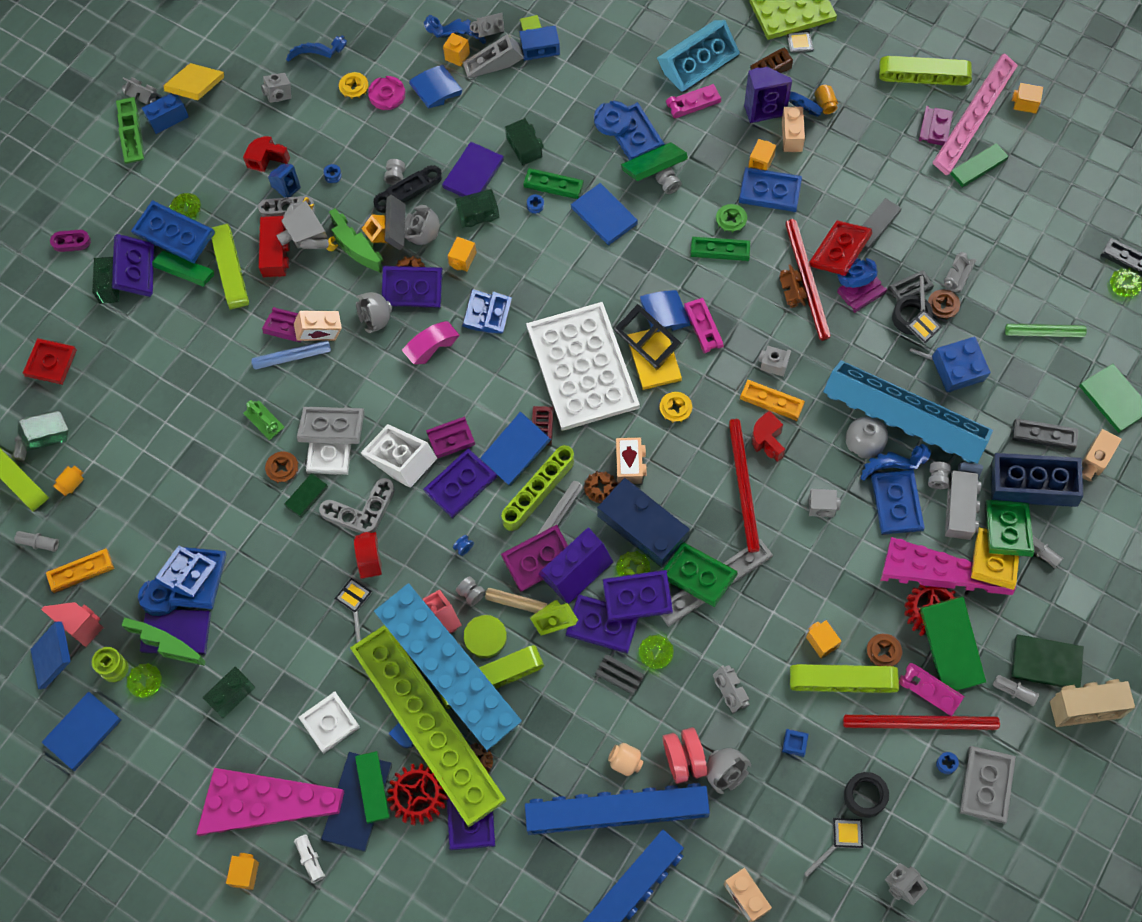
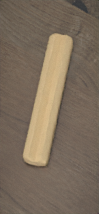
M488 588L485 593L486 600L537 613L547 606V603L493 588Z

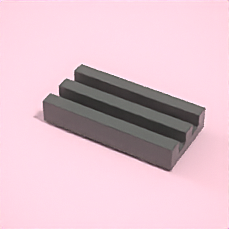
M924 270L889 286L888 290L893 293L892 296L897 299L896 302L907 295H920V281L897 291L898 288L920 279V276L924 277V284H926L924 285V292L933 289L934 285Z
M607 654L595 672V675L632 695L635 694L644 678V674ZM607 662L638 679L635 680L629 677L628 675L616 670L615 668L607 665ZM603 669L633 684V688L602 672Z

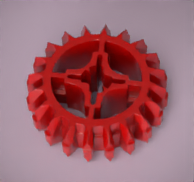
M921 584L918 586V589L913 588L912 594H908L906 598L908 602L904 604V607L908 609L904 612V616L910 617L907 620V624L914 623L912 630H921L919 635L923 636L926 630L920 608H917L918 601L928 596L927 605L922 606L925 607L939 603L938 598L943 601L957 598L954 597L956 591L952 590L949 592L948 588L924 586Z
M420 763L418 770H416L415 765L411 764V771H407L403 767L402 771L404 774L401 776L396 772L395 776L398 780H390L389 783L394 788L387 789V793L393 796L388 797L387 802L394 803L389 808L392 812L397 810L395 813L397 819L403 816V823L406 824L411 818L412 826L416 825L417 819H419L421 825H424V818L426 817L430 822L433 821L431 814L434 813L436 816H440L437 808L445 809V804L440 801L448 800V796L441 794L445 791L429 767L424 771V765ZM421 778L414 785L406 784L411 779ZM428 780L435 785V798L426 793ZM420 790L424 797L417 796L416 799H414L415 797L411 792L418 793ZM401 791L409 796L407 809L400 803ZM420 804H431L422 811L413 812Z

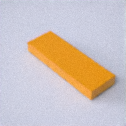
M747 380L740 396V400L795 421L798 420L805 403L804 400L751 380Z
M105 548L48 571L46 576L51 591L56 593L115 568L109 551Z

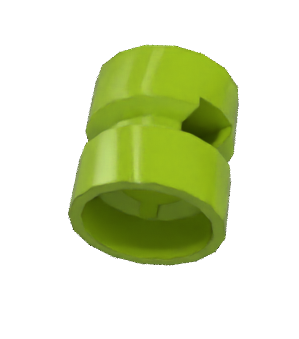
M112 647L100 648L92 657L93 669L109 682L121 681L128 673L129 665L127 660Z

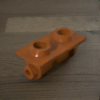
M789 265L790 270H782L779 275L782 288H791L784 291L787 305H790V308L798 306L797 303L801 302L803 306H806L804 299L807 296L804 288L800 287L799 281H802L800 273Z

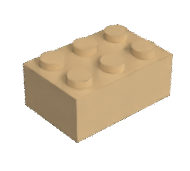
M1119 679L1109 680L1103 685H1098L1097 682L1087 683L1081 688H1076L1075 685L1065 686L1050 701L1056 727L1122 719L1135 708L1129 682H1120Z

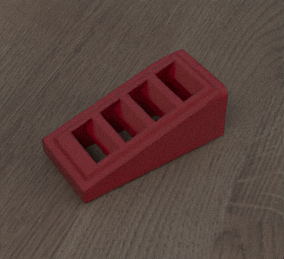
M533 406L532 422L536 426H548V428L540 429L548 433L547 436L551 438L546 446H552L554 408ZM537 412H549V415H537ZM537 419H548V422H539Z

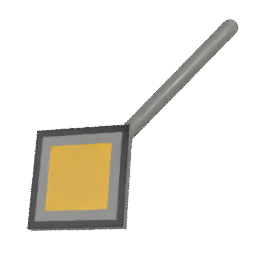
M799 31L786 35L790 53L814 50L810 31Z
M833 818L834 844L805 872V876H809L836 848L863 849L862 819Z

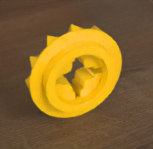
M357 72L344 75L339 82L340 93L344 97L348 96L351 99L353 97L360 98L362 94H366V90L369 88L367 78ZM356 82L357 86L352 90L351 87Z
M670 392L661 399L660 413H662L665 420L668 419L674 423L682 422L689 418L692 412V402L687 395L681 392ZM673 401L677 407L681 406L679 408V413H677L675 409H672Z

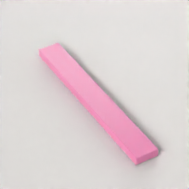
M1005 53L1000 56L932 163L945 175L950 174L1018 66Z

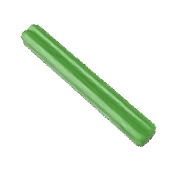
M1006 324L1005 335L1085 337L1087 334L1085 325Z

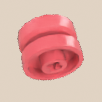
M694 727L682 730V745L674 732L663 735V745L667 761L676 784L688 781V767L696 779L707 776L704 751Z

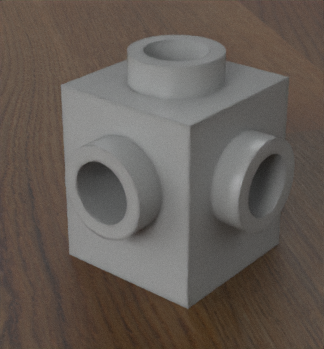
M285 73L263 76L262 93L263 96H267L270 103L291 99V84Z
M901 863L885 879L890 887L889 892L897 900L902 898L911 905H914L928 890L921 879L920 873L911 866L907 868Z

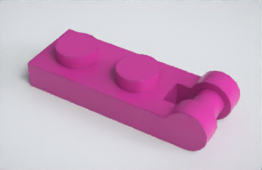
M714 84L678 97L672 96L666 100L668 108H671L673 118H679L721 103V97Z
M700 298L685 303V311L697 335L703 353H708L714 348H723V341L704 299ZM712 336L713 340L708 342L706 338Z
M909 663L906 668L907 672L899 678V684L912 690L952 716L965 696L917 665ZM914 676L921 679L919 683L912 680Z

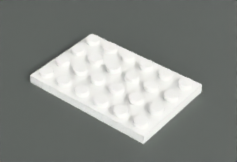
M603 302L526 323L562 431L640 408Z

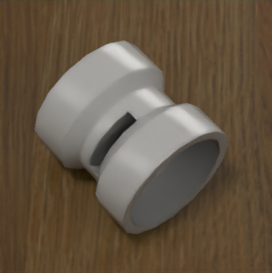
M389 159L386 162L387 171L384 175V181L394 185L403 180L402 173L405 171V163L398 159Z
M671 167L658 172L655 177L657 182L663 186L662 188L666 194L676 192L682 185L680 179L674 176L675 172Z
M944 462L931 463L929 470L931 476L929 477L928 486L940 490L949 488L950 479L948 475L951 473V466Z
M471 576L465 578L456 588V593L464 596L470 606L476 605L486 593L481 586L476 585L475 580Z

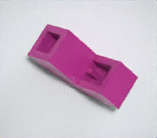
M448 321L440 322L416 335L402 351L413 364H426L438 347H451L459 337V334Z

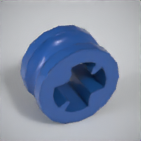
M330 164L324 168L323 173L328 183H337L341 179L339 166Z
M534 194L528 197L527 209L529 212L536 214L544 209V199L542 196ZM534 201L538 202L537 207H533Z
M463 535L454 543L453 549L458 550V554L463 556L473 547L474 542L472 540L469 541L467 535Z
M951 752L943 753L936 762L938 770L943 774H952L959 765L957 756ZM945 758H948L949 762H953L950 766L951 769H948L947 765L942 764Z

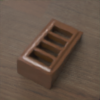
M784 47L750 65V68L753 70L769 65L771 69L782 73L792 69L793 59Z

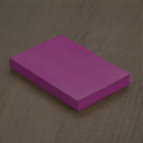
M555 525L500 555L519 591L522 592L544 580L538 573L560 554L568 544L559 527Z

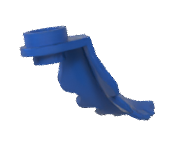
M432 15L427 16L424 21L426 30L431 34L433 33L437 38L448 37L452 33L456 35L465 34L475 37L483 44L486 43L484 37H479V33H474L470 30L469 19L461 22V19H456L446 26H442L439 19Z
M343 35L340 37L336 36L331 43L332 49L321 43L308 42L290 50L286 60L289 62L292 58L302 53H315L331 58L336 51L340 53L348 41L344 39L345 36Z
M925 444L916 446L912 451L910 459L893 452H888L887 455L879 453L877 454V459L870 458V463L865 464L866 469L862 470L861 480L864 481L873 472L884 468L917 469L920 464L927 462L931 455V450Z

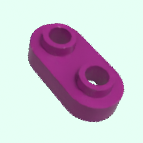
M84 230L59 231L50 238V244L57 252L84 250L91 243V238Z

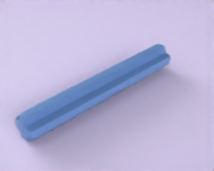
M326 340L254 357L251 359L254 369H260L331 351L329 341Z

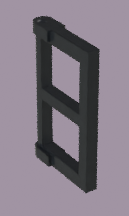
M639 304L614 328V332L620 335L656 370L681 345L677 338ZM641 313L653 326L636 344L623 330ZM659 329L673 343L655 361L642 347Z

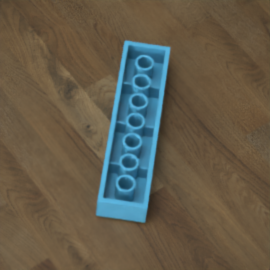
M842 360L832 370L823 391L830 399L841 400L852 409L858 408L869 417L880 418L884 420L885 424L891 427L897 426L908 435L921 437L925 443L930 445L936 444L942 447L943 451L949 454L955 453L969 463L974 462L978 464L993 432V429Z
M409 583L374 610L377 617L487 752L522 723L518 715Z

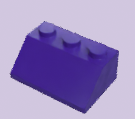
M769 67L755 68L748 71L744 107L750 123L783 116L784 107H788L792 79Z
M588 527L538 574L565 603L569 604L614 561L603 542Z

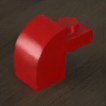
M263 136L253 140L248 145L243 159L247 168L265 172L270 160L288 164L290 156L287 147L281 144L275 145L272 137Z
M770 410L755 423L752 445L756 452L764 448L766 455L778 462L784 457L785 448L775 438L782 433L783 424Z
M364 532L356 535L354 548L360 578L382 575L376 532Z

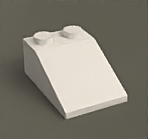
M389 424L361 452L362 456L393 479L410 488L437 459L426 441Z

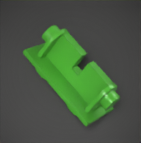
M250 400L247 402V410L243 414L268 440L285 428L260 401L253 402Z

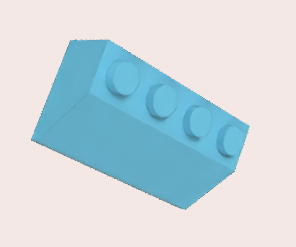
M714 20L657 57V60L665 76L683 92L739 55L740 52L726 21Z

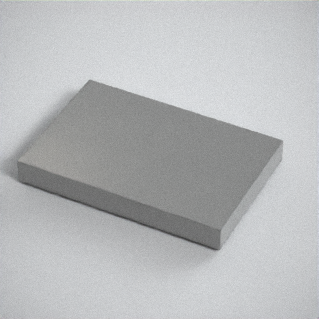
M303 407L297 441L359 444L365 414L364 408Z
M974 746L969 747L960 814L1003 824L1007 823L1016 756Z

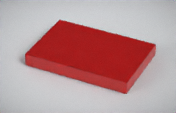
M836 220L809 262L810 267L846 276L871 237L872 229Z

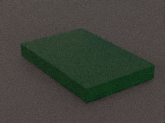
M1017 634L1015 638L1012 678L1057 687L1075 685L1076 688H1081L1084 646Z

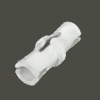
M302 835L296 838L294 844L301 856L300 862L305 866L311 883L322 880L325 874L318 862L319 856L317 852H314L308 836Z

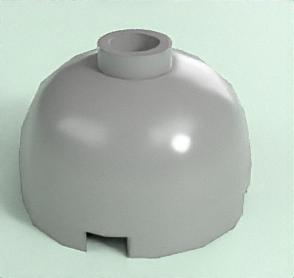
M419 205L414 208L417 211L413 214L409 213L405 218L404 238L413 244L425 245L435 240L438 236L440 221L432 209L426 205Z
M375 292L360 294L356 297L359 298V301L356 302L357 314L360 322L365 321L368 328H365L366 332L378 331L388 324L390 312H392V306L389 301H386L383 296Z
M863 416L854 420L846 432V445L848 449L858 454L860 458L870 459L876 457L877 454L884 450L888 441V431L885 425L879 419L869 416Z
M732 748L716 750L709 756L707 763L708 774L706 777L717 793L723 794L725 793L724 789L729 788L731 791L744 781L749 774L746 769L748 766L751 767L752 764L738 750Z

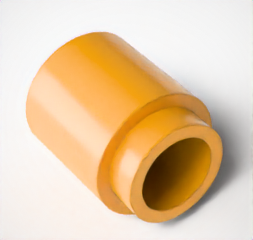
M829 85L819 86L814 92L818 105L823 109L824 114L835 112L838 108V102L832 87Z
M75 465L72 468L67 466L57 477L53 487L65 496L69 493L72 494L84 480L82 477L84 473Z

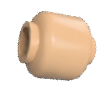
M621 743L619 746L615 745L608 758L611 768L625 776H630L634 772L638 773L643 764L640 750L626 743Z

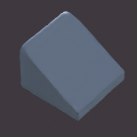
M967 462L958 464V471L976 473L979 480L983 470L981 464Z

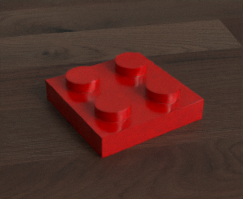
M37 338L23 374L25 377L63 385L77 349L75 346Z

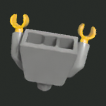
M305 197L303 202L289 205L282 219L286 230L276 235L282 246L293 240L297 248L327 249L328 251H334L338 247V244H332L336 240L334 236H331L328 240L326 239V232L312 211L314 204H308L310 200L308 197Z

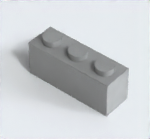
M952 471L949 477L950 485L947 494L945 537L971 540L974 533L978 532L979 527L976 514L979 513L980 501H977V494L980 493L981 482L978 481V474Z

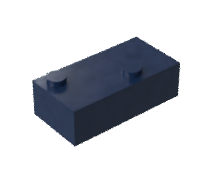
M1006 453L994 454L991 462V500L1037 505L1079 506L1083 498L1082 458Z
M626 478L597 507V516L661 568L676 553L682 543H685L689 538L690 529Z

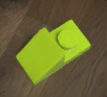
M554 600L530 618L541 636L574 626L578 622L569 604L560 605L558 600Z

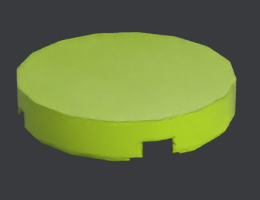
M481 615L473 618L467 624L464 630V642L469 652L476 657L491 658L498 655L505 646L507 632L504 624L498 618L491 615Z

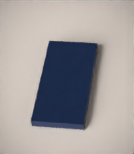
M349 752L338 785V789L344 790L339 814L328 816L321 840L366 852L374 823L368 824L366 821L355 756L360 754ZM380 760L384 787H386L392 763Z

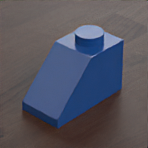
M281 164L268 176L271 187L285 198L291 197L301 188L292 164Z

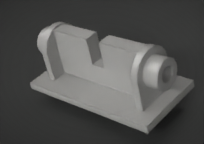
M503 13L477 18V21L471 23L470 30L474 33H479V37L504 32Z
M123 77L127 81L126 85L122 86V91L125 95L137 99L140 93L138 101L147 105L156 101V96L162 98L161 95L156 93V88L148 84L146 87L141 86V81L133 77L130 80Z
M964 252L957 254L952 264L954 268H950L947 277L944 279L945 290L952 292L962 291L976 259H968L967 254Z
M724 665L721 666L713 674V677L725 698L726 705L734 714L739 708L748 707L750 699L743 686L735 688V685H738L740 680L734 668H731L730 665L726 667Z

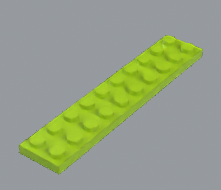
M383 625L350 647L467 826L471 827L506 802L505 797L406 651L386 626Z

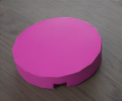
M386 76V78L382 79L379 77L368 88L371 104L381 110L397 108L405 99L406 91L402 81L393 76Z

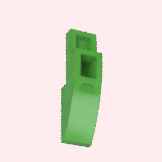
M336 208L330 210V218L335 226L331 230L338 245L360 264L378 272L383 271L381 264L383 258L378 251L374 252L372 249L374 246L368 237L365 238L361 232L356 234L352 227L349 228L347 226L348 221L343 213L339 214Z

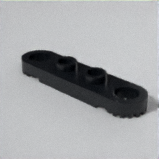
M436 165L427 166V168L425 167L423 170L417 171L387 188L386 191L375 196L373 201L375 209L380 213H386V205L381 206L378 203L381 200H387V197L390 195L405 203L435 186L442 180L441 169ZM431 172L437 173L436 178L432 179L427 175Z

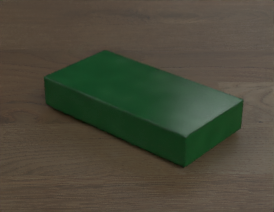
M311 473L284 505L302 518L328 488V485Z

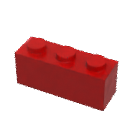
M283 216L260 217L259 270L263 278L286 276V269L289 268V258L286 257L287 252L290 251L289 242L282 246L276 236L286 230L282 223Z

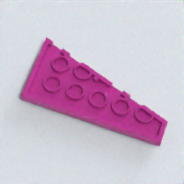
M891 537L880 580L888 581L889 578L899 579V583L906 584L909 580L918 581L924 586L955 589V586H964L969 591H974L975 588H982L988 593L1013 595L1015 589L1012 590L972 579L973 562L967 559H960L945 552H938L925 546L912 544L903 539Z
M214 768L196 835L204 836L210 833H222L240 828L247 829L277 824V822L283 821L290 822L308 817L315 818L339 814L344 790Z

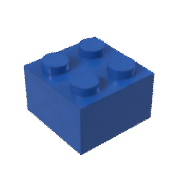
M975 336L939 347L931 356L946 393L983 382L991 373Z

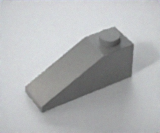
M507 34L464 61L463 65L467 77L473 78L509 68L522 60L524 56L520 44Z

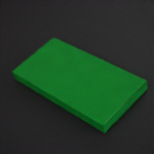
M961 596L921 607L920 611L938 679L955 691L986 683L964 597Z

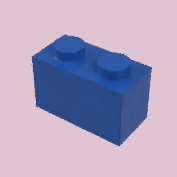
M556 26L519 31L524 61L560 55V43Z
M172 93L142 107L145 117L155 134L189 118L179 96Z

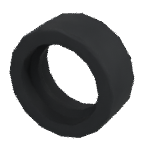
M907 295L898 300L893 310L892 320L894 326L899 331L908 335H915L906 327L909 322L901 317V310L904 307L910 306L921 311V296ZM925 299V311L932 316V307Z
M862 772L856 774L847 783L844 789V800L846 806L853 814L859 817L870 818L877 816L886 807L889 801V789L886 782L880 776L871 772ZM861 782L874 784L880 793L878 804L872 808L859 806L853 797V790L857 784Z

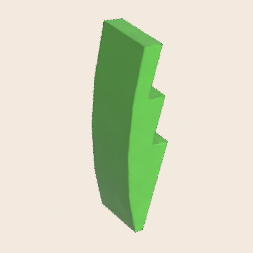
M132 97L117 100L118 130L124 162L128 164L144 160V150L136 99Z
M124 617L123 628L127 632L140 634V639L146 645L159 647L158 652L163 657L205 666L206 661L181 640L156 627Z

